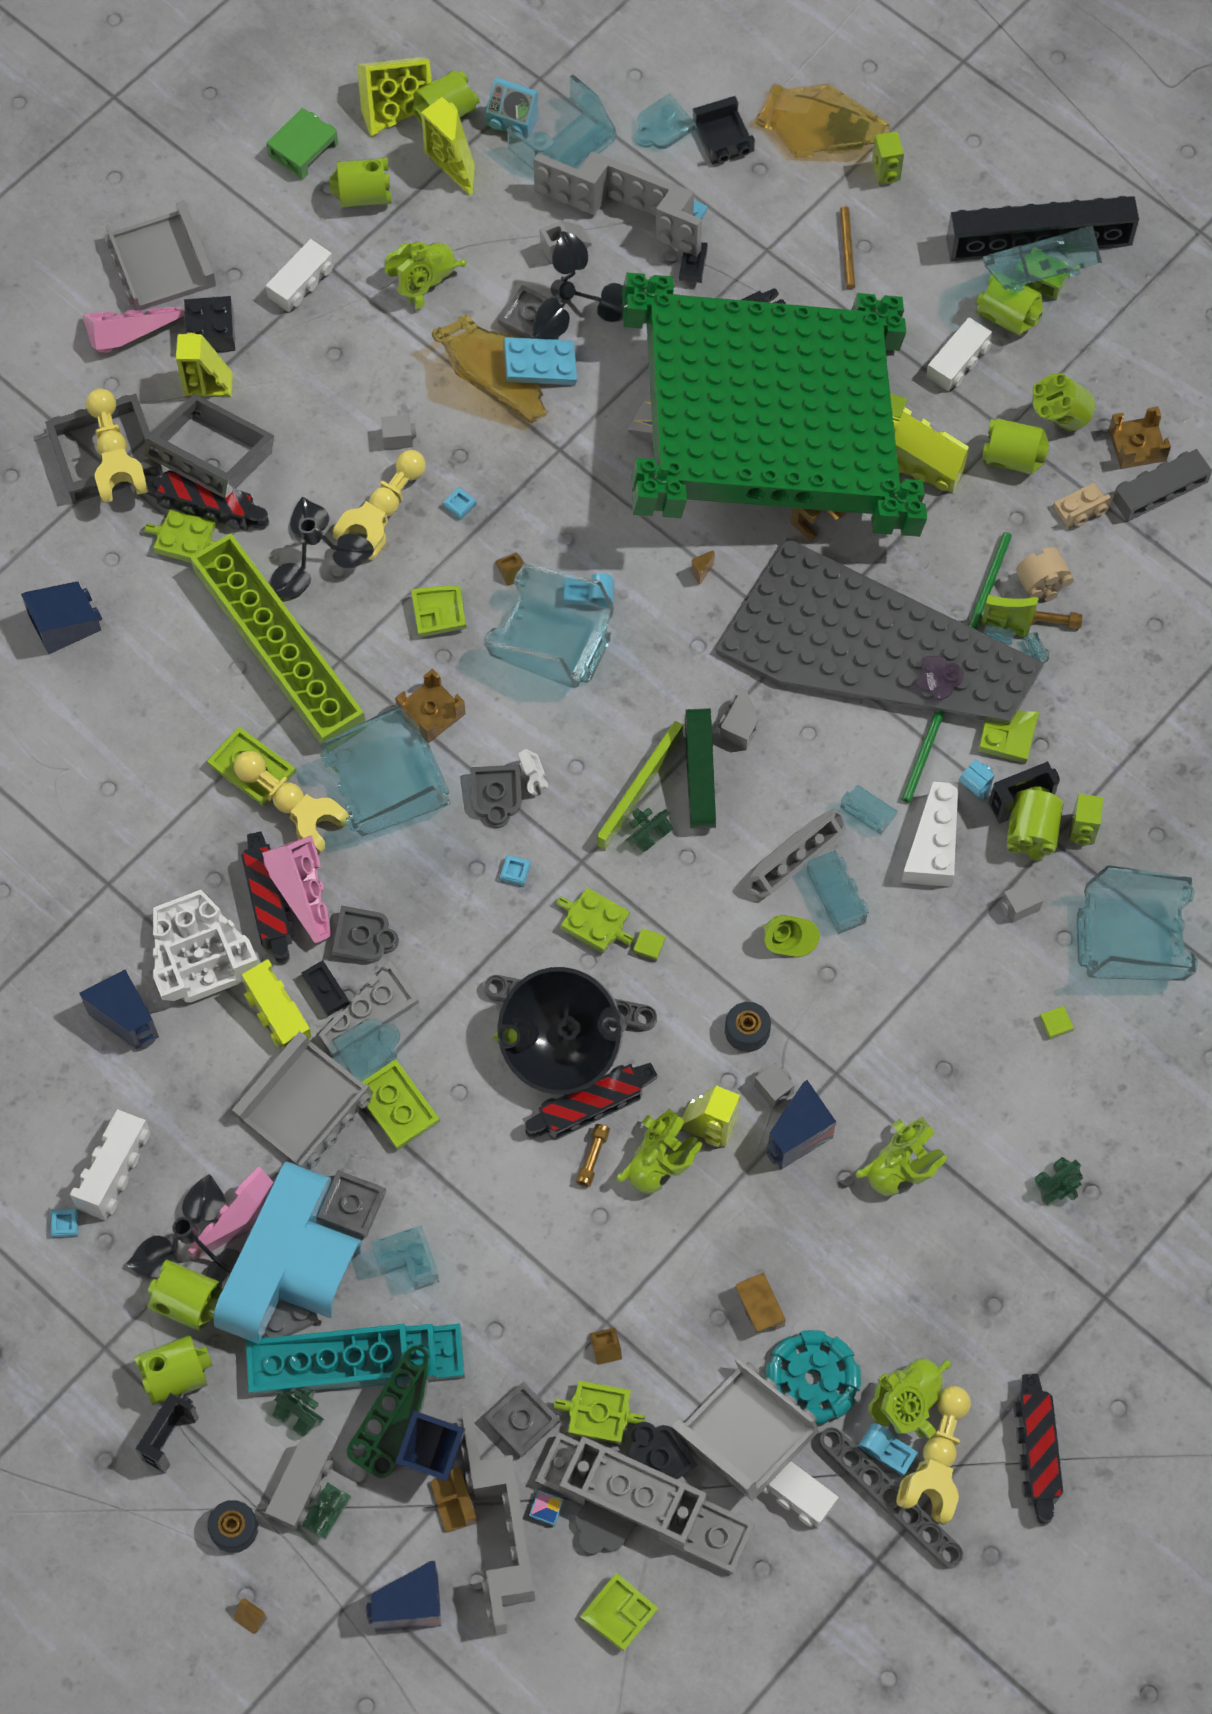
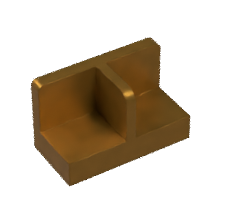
M764 1272L736 1284V1290L745 1307L744 1313L746 1316H749L756 1332L759 1333L770 1327H774L777 1330L785 1326L786 1318Z
M460 1466L451 1470L448 1481L438 1478L430 1482L446 1533L477 1523Z

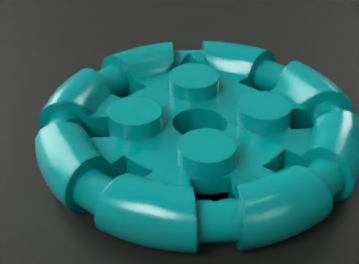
M804 1330L794 1337L789 1335L772 1351V1359L770 1363L766 1364L765 1378H770L777 1385V1390L781 1393L780 1386L787 1384L788 1394L796 1402L800 1400L808 1403L806 1409L816 1417V1425L826 1424L827 1420L842 1417L855 1403L854 1397L861 1387V1370L859 1364H856L853 1358L855 1356L854 1352L842 1339L837 1336L835 1338L826 1335L825 1331ZM821 1344L831 1348L829 1354L819 1350ZM804 1345L806 1351L798 1354L796 1347ZM782 1361L789 1363L787 1371L780 1368ZM844 1361L846 1369L839 1372L837 1364ZM811 1371L817 1372L821 1380L817 1384H810L806 1381V1374ZM839 1385L846 1387L844 1394L836 1392ZM828 1401L831 1408L822 1410L820 1404Z

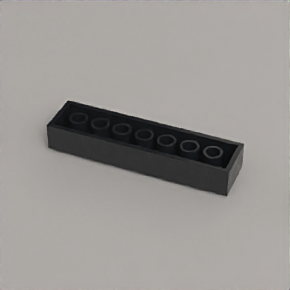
M1118 196L1106 199L1096 198L1083 201L1073 200L1060 203L1050 202L1037 205L1027 204L1014 207L1004 206L991 209L981 208L968 211L958 210L950 214L946 237L950 261L1025 255L1028 249L1041 253L1132 246L1139 222V215L1135 196Z

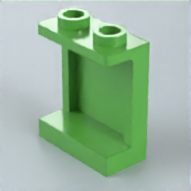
M302 107L266 142L268 156L303 180L308 175V165L330 144L334 147L338 145L337 131L331 124L321 121L314 112H309Z

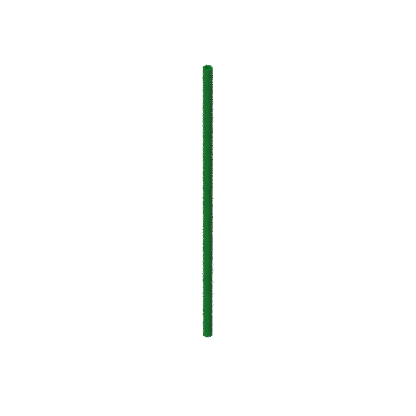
M1008 532L1002 534L968 626L977 630L987 597L991 593L1012 535ZM945 711L934 712L901 799L906 803H911Z

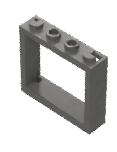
M124 395L116 399V409L111 415L112 418L135 412L146 443L147 437L151 434L137 395ZM79 409L74 413L62 417L57 416L45 422L73 504L100 496L95 476L73 482L57 435L98 423V419L91 416L87 409ZM150 458L139 461L142 465L144 476L160 477L163 475L161 464ZM119 482L115 484L112 491H116L131 486L133 484L129 482Z
M194 394L147 437L145 456L226 498L272 453L274 435ZM193 416H196L253 446V448L226 473L171 444L167 440Z

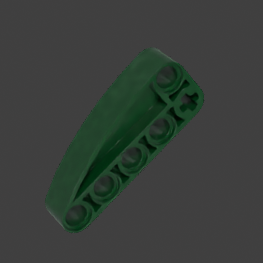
M711 708L686 709L685 742L690 828H716Z
M414 1345L405 1352L348 1445V1458L378 1478L388 1477L398 1465L396 1460L413 1411L420 1413L422 1411L428 1387L431 1354L426 1346ZM414 1350H419L424 1354V1362L421 1365L414 1364L411 1360V1353ZM404 1373L409 1376L410 1384L407 1388H402L397 1384L396 1378L398 1374ZM389 1396L395 1400L396 1407L393 1411L383 1408L382 1401L384 1397ZM370 1420L380 1422L381 1432L379 1434H373L369 1431L368 1423ZM360 1444H363L366 1447L364 1451L367 1454L357 1456L355 1454L357 1450L354 1449V1446L358 1447ZM384 1457L389 1461L390 1468L388 1471L383 1472L377 1468L376 1462L378 1458Z

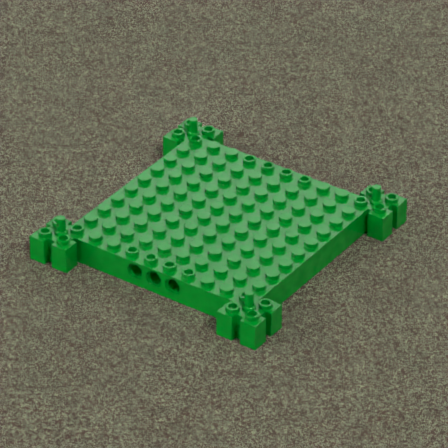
M626 272L622 288V306H624L623 327L642 329L643 324L647 325L654 459L636 458L631 474L632 492H634L632 498L633 515L653 516L654 511H662V517L682 518L687 500L872 514L873 533L892 535L894 529H899L903 536H921L927 521L926 503H922L925 496L923 480L904 479L903 483L900 484L886 350L900 351L906 335L905 318H902L904 313L903 297L884 295L881 300H877L875 294L857 293L852 309L848 310L673 294V276L654 275L648 280L645 274Z

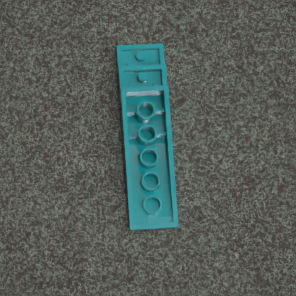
M404 1323L261 1338L259 1344L246 1340L249 1394L386 1385L405 1352L414 1345L426 1346L430 1351L429 1381L465 1378L461 1324L433 1326V1323L406 1326ZM414 1350L411 1353L412 1362L421 1365L424 1362V1354L419 1350ZM400 1373L397 1375L396 1382L397 1384L410 1383V1378L407 1374Z

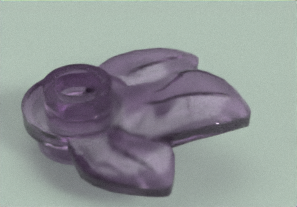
M927 656L922 658L926 672L915 681V685L923 691H933L935 700L945 699L953 693L955 686L961 684L964 672L959 665L948 663L943 657ZM953 674L955 678H949L947 675Z

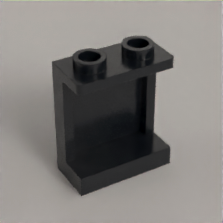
M736 96L693 108L692 122L711 164L724 163L729 159L746 156L754 152L755 138L753 135H749L738 112L739 102Z
M1047 761L995 782L988 804L998 823L1008 821L1014 802V795L1019 791L1033 787H1043L1055 795L1060 782L1058 772L1055 768L1052 769Z
M170 1393L135 1448L143 1462L164 1474L171 1464L161 1449L181 1417L185 1416L194 1422H197L199 1419L195 1410L196 1407L192 1405L193 1401L181 1393L178 1396Z

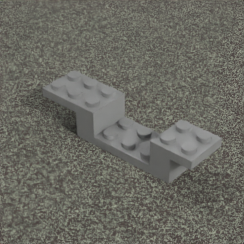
M591 151L579 169L539 153L533 159L534 190L541 195H546L593 215L598 212L607 197L612 198L615 201L654 215L656 217L657 241L695 256L700 253L702 219L693 216V191Z
M472 1407L461 1409L462 1417L457 1418L458 1426L466 1428L462 1440H466V1444H461L464 1466H470V1470L465 1471L468 1492L474 1493L475 1500L498 1496L503 1497L505 1515L511 1514V1519H506L509 1541H515V1546L510 1547L513 1566L487 1570V1579H482L485 1601L491 1600L492 1605L486 1607L489 1628H495L496 1635L507 1634L503 1606L535 1601V1592L513 1455L480 1460Z
M558 1432L535 1480L536 1484L579 1504L585 1505L586 1501L592 1502L659 1534V1541L732 1575L755 1526L754 1522L707 1501V1493L583 1436L579 1442Z

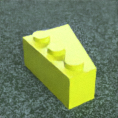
M195 333L178 334L176 361L184 396L196 394L209 397H231L233 372L202 335Z
M267 959L242 974L246 988L244 997L251 1007L255 1005L259 1013L256 1015L263 1027L269 1026L271 1029L270 1037L277 1048L281 1046L284 1050L299 1031L307 1036L308 1039L312 1035L308 1024L294 1001L290 999L284 990L285 986L282 981L278 980L273 973L272 964Z
M717 1085L705 1092L704 1096H697L696 1101L690 1100L682 1117L684 1123L681 1129L704 1138L712 1146L719 1147L721 1145L726 1147L738 1120L740 1095Z

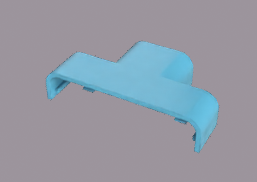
M289 1162L284 1163L218 1299L213 1317L215 1328L259 1344L279 1300L332 1318L333 1301L354 1253L361 1255L362 1240L316 1223L318 1213L331 1186L330 1177Z

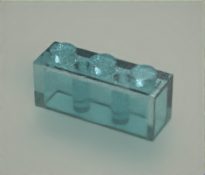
M836 850L809 860L806 871L837 933L841 934L865 924L869 909L865 900H860L857 894L858 887L855 880L849 878L846 872L847 865L842 856L839 857Z

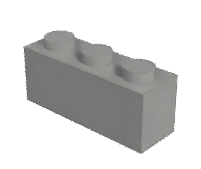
M300 1439L265 1512L268 1519L295 1531L298 1530L300 1525H305L310 1511L307 1509L311 1501H316L321 1492L322 1486L319 1484L323 1476H328L333 1467L334 1461H331L330 1451Z

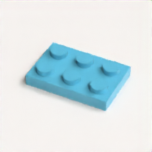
M504 338L506 382L576 385L577 372L574 341Z

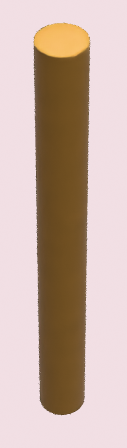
M843 206L840 208L846 288L854 289L855 276L849 207Z

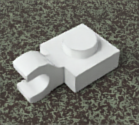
M528 749L518 753L522 772L526 776H530L527 784L529 793L535 796L538 795L536 786L539 783L541 788L547 790L549 786L548 782L544 779L546 775L538 754Z

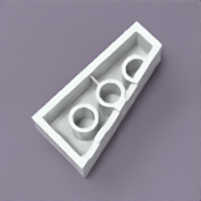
M933 782L901 883L952 886L955 869L958 783Z
M117 1109L102 1136L103 1146L96 1147L92 1154L91 1168H84L80 1175V1188L74 1187L70 1193L79 1211L105 1221L109 1214L112 1215L118 1204L116 1198L119 1192L124 1191L127 1186L129 1170L131 1167L134 1168L139 1159L138 1151L141 1145H145L148 1141L150 1130L146 1120Z

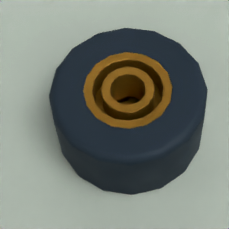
M742 1002L731 1008L725 1021L727 1041L734 1048L745 1052L758 1050L766 1044L770 1036L771 1019L764 1007L755 1002Z
M227 1500L218 1504L211 1511L208 1519V1532L213 1543L220 1550L228 1553H238L248 1549L255 1541L258 1534V1522L252 1509L246 1503L238 1500Z

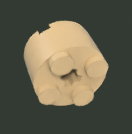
M1055 547L1042 549L1044 553L1038 556L1034 552L1018 564L1016 568L1018 573L1016 574L1029 598L1038 597L1039 599L1044 598L1045 601L1053 600L1058 596V591L1074 582L1071 571L1061 553Z

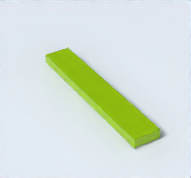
M675 721L598 833V847L606 850L683 736V724Z

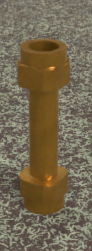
M1035 610L1032 624L1035 621L1066 624L1069 629H1081L1083 615L1076 612L1064 615Z
M596 1124L591 1135L593 1141L584 1167L580 1168L577 1175L576 1183L579 1185L591 1187L595 1176L593 1170L602 1144L607 1142L610 1128L605 1125Z

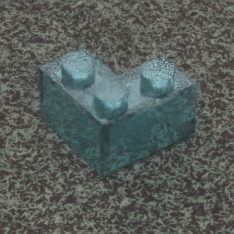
M422 1225L371 1242L381 1275L407 1267L414 1291L439 1283V1275Z

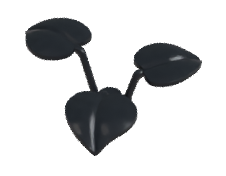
M560 231L558 241L552 253V264L557 272L566 276H562L561 279H557L552 283L551 293L555 298L550 297L544 300L538 307L533 322V336L537 338H555L565 333L569 326L570 316L568 311L563 309L565 306L563 299L569 300L574 295L600 302L597 307V314L604 321L618 322L623 320V285L618 283L606 285L602 289L600 298L576 291L575 285L567 281L575 276V270H583L587 266L589 256L585 244L577 236L565 231Z
M302 497L293 511L290 522L293 534L303 538L301 540V567L299 568L295 563H286L279 566L272 575L271 587L278 597L281 598L297 596L309 587L311 576L308 572L304 571L306 568L307 544L316 545L323 539L331 549L335 550L333 553L334 562L339 567L345 569L357 567L365 562L374 553L373 545L364 537L356 534L342 535L339 537L337 545H334L326 537L325 533L321 532L329 523L330 518L327 510Z
M210 1174L200 1179L185 1196L182 1204V1211L185 1217L176 1219L172 1226L174 1233L172 1235L173 1247L166 1237L159 1235L149 1237L141 1243L133 1257L127 1262V1265L133 1271L144 1277L159 1278L161 1275L160 1270L165 1260L177 1263L173 1253L177 1251L178 1240L184 1244L195 1242L214 1261L208 1267L206 1276L221 1282L223 1291L240 1252L228 1248L223 1250L219 1258H217L198 1238L199 1231L195 1224H199L201 1219L206 1222L214 1221L218 1218L221 1208L226 1204L222 1190Z

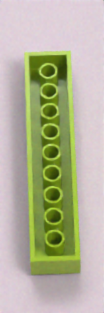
M232 533L190 557L195 574L324 750L366 725L363 710Z

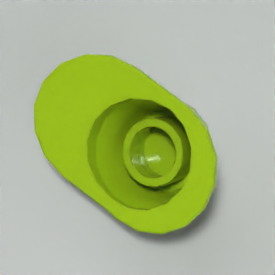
M783 914L776 915L767 924H763L765 945L773 953L802 957L810 954L819 943L820 933L818 927L810 920Z

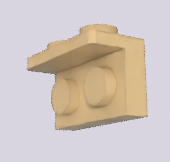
M1094 482L1055 501L1053 508L1069 529L1075 525H1083L1089 518L1095 515L1101 516L1106 513L1112 498L1109 494L1104 496Z

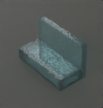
M859 785L851 793L847 791L841 800L840 809L882 835L897 815L896 809Z

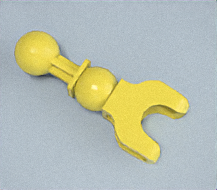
M103 388L91 391L86 398V409L91 416L98 419L100 429L96 430V445L98 453L102 456V463L95 472V480L102 503L113 500L112 489L119 482L133 484L138 495L147 493L148 490L142 465L139 461L127 455V441L121 434L119 425L113 424L111 415L116 409L114 395L109 390Z
M415 450L402 452L396 460L397 473L389 484L381 481V488H377L372 492L369 502L366 501L360 508L344 512L333 529V538L338 541L339 537L345 534H365L367 536L366 539L374 547V553L368 559L374 560L386 545L384 528L388 523L387 517L392 516L397 511L399 502L402 503L403 501L401 490L409 480H416L425 472L426 461L423 455Z
M245 751L236 758L234 771L237 777L248 783L258 782L269 791L268 801L271 802L273 800L275 807L279 811L290 814L289 818L296 825L298 840L312 835L318 854L324 851L325 841L316 831V825L321 821H329L338 827H343L350 821L347 811L333 799H315L308 794L304 796L300 787L294 783H288L286 777H283L281 781L277 780L266 771L265 760L259 753Z
M948 1386L939 1393L936 1404L942 1417L938 1431L931 1438H928L930 1440L927 1441L923 1448V1458L925 1461L919 1462L917 1471L905 1476L901 1480L897 1495V1505L908 1509L915 1506L921 1494L925 1493L932 1502V1519L942 1525L947 1524L952 1519L959 1499L958 1490L952 1480L954 1469L950 1467L957 1458L955 1445L960 1444V1439L953 1437L957 1420L964 1418L971 1407L969 1394L959 1386Z

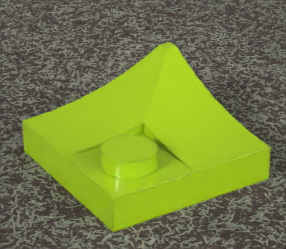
M433 586L411 590L419 637L467 628L461 586Z
M988 595L981 625L1027 639L1039 598L1012 599Z
M1017 711L1010 725L984 721L978 751L1026 764L1039 712Z
M616 1572L579 1619L605 1637L620 1651L624 1652L659 1608Z

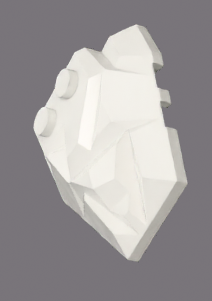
M202 890L153 908V936L155 938V948L153 949L155 969H153V978L162 1000L176 1001L183 999L185 1002L191 1003L238 985L242 981L241 975L258 964L250 940L236 929L235 924L231 920H227L221 914V910Z

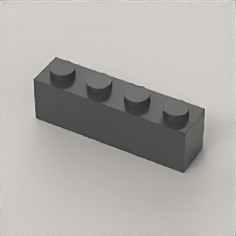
M1198 449L1191 452L1185 451L1175 460L1165 461L1150 472H1142L1136 479L1130 482L1124 481L1120 483L1115 489L1113 502L1126 521L1129 522L1208 483L1212 469Z

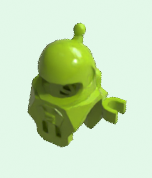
M423 242L403 243L396 251L389 253L385 258L384 272L391 277L399 276L397 292L407 296L409 304L415 302V309L424 307L423 294L427 293L429 287L440 284L442 279L453 272L454 268L465 267L467 261L465 259L456 260L450 246L441 242H435L430 245H426Z
M671 1109L665 1111L656 1120L647 1115L641 1122L648 1129L645 1131L642 1144L635 1150V1156L631 1159L625 1170L617 1175L616 1180L618 1182L629 1179L634 1188L640 1192L651 1194L663 1188L660 1185L661 1177L665 1175L679 1176L692 1165L696 1154L701 1149L702 1142L694 1136L687 1138L683 1143L675 1138L684 1120ZM667 1146L673 1149L672 1151L666 1153Z
M923 1117L907 1125L901 1119L894 1122L892 1126L896 1129L897 1133L893 1135L891 1142L880 1150L879 1155L862 1170H857L856 1177L861 1179L867 1176L872 1188L884 1196L900 1193L898 1191L900 1182L908 1181L918 1185L933 1177L938 1168L946 1162L947 1156L941 1149L933 1150L927 1154V1151L923 1148L922 1145L935 1133ZM913 1152L918 1157L916 1159L909 1160Z
M918 1358L909 1363L904 1370L892 1371L889 1375L883 1373L878 1379L879 1384L875 1388L874 1399L869 1403L868 1412L877 1424L886 1426L892 1423L897 1434L915 1431L919 1438L924 1436L931 1438L936 1430L926 1419L929 1418V1409L938 1401V1394L943 1385L942 1373L951 1367V1362L945 1360L942 1365L937 1366L936 1363L929 1359Z

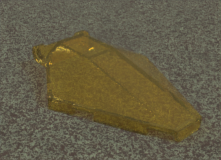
M829 83L789 89L783 88L779 84H773L761 113H758L754 120L758 126L772 129L795 158L814 156L813 152L828 150L829 154L864 149L863 145L874 144L875 135L889 133L890 130L887 121Z
M466 314L460 316L457 321L432 331V338L438 343L441 342L444 346L456 375L531 424L548 414L549 411L545 410L541 401L543 393L538 383L506 382L503 341L505 337H516L497 333L493 330L489 332L477 326ZM461 329L466 330L453 338L450 336V334Z

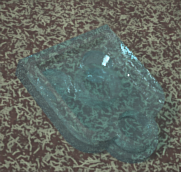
M669 93L638 115L639 129L635 134L637 144L641 147H651L654 145L658 149H666L697 129V126L677 100Z
M366 1019L333 1038L332 1042L349 1073L362 1082L397 1058L395 1046L399 1043L400 1032L393 1024H382L376 1019Z

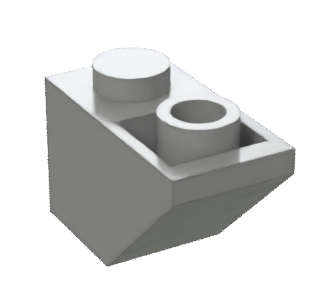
M559 221L540 229V246L549 262H552L553 249L558 241L560 231L577 236L585 244L586 248L592 246L581 225Z
M742 688L739 695L734 694L729 704L731 709L728 715L724 714L718 728L721 729V739L747 750L757 731L758 718L747 690Z

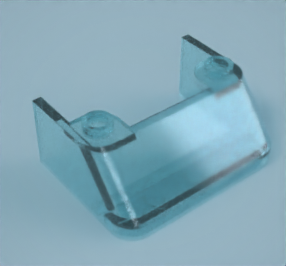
M573 74L570 76V99L577 104L583 114L559 134L551 138L545 132H534L526 138L512 125L507 127L508 149L533 171V159L538 153L579 169L591 151L600 154L616 139V128L599 96Z
M1093 226L982 257L986 269L1005 290L1010 289L1011 293L1025 290V284L1066 273V277L1080 274L1079 269L1102 263Z

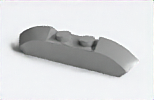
M832 809L818 816L794 834L754 870L749 880L748 892L761 898L775 892L844 834L846 827L842 814Z

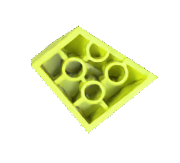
M415 57L357 64L361 112L370 136L414 115V91L432 82L430 59Z
M441 97L421 112L424 152L464 191L471 195L474 186L475 164L456 106L451 102L448 103Z
M905 407L895 431L899 473H906L913 476L916 480H923V482L934 485L939 490L953 493L964 472L969 446L946 432H936L930 427V422L922 419L920 422L912 417V411Z

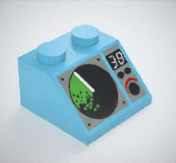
M495 77L486 108V125L494 130L510 133L515 137L529 139L538 121V91Z

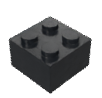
M231 296L184 299L186 334L195 333L202 335L216 352L236 351L234 310Z

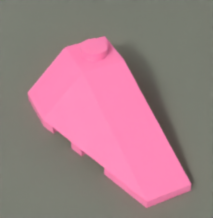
M180 307L151 308L147 310V313L143 314V311L134 309L127 310L124 315L114 313V311L83 314V320L91 346L99 352L105 353L113 351L112 348L125 345L185 316V310Z
M312 835L263 852L264 865L269 872L270 878L314 943L331 937L327 906L321 901V891L324 890L323 882L318 881L317 868H321L320 859Z
M260 1167L235 1191L237 1197L234 1202L221 1208L217 1223H210L199 1235V1240L210 1251L252 1230L274 1184ZM195 1242L188 1249L190 1257L194 1261L206 1255Z

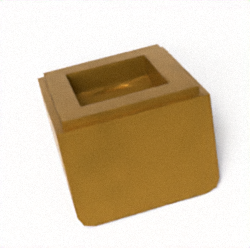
M709 551L692 559L691 572L698 584L702 583L714 566V551Z
M513 553L495 561L507 586L528 578L525 562L518 553Z
M615 1327L589 1333L595 1360L598 1365L622 1359L621 1346Z
M242 1598L236 1610L234 1620L251 1633L256 1634L266 1621V1614L250 1601Z

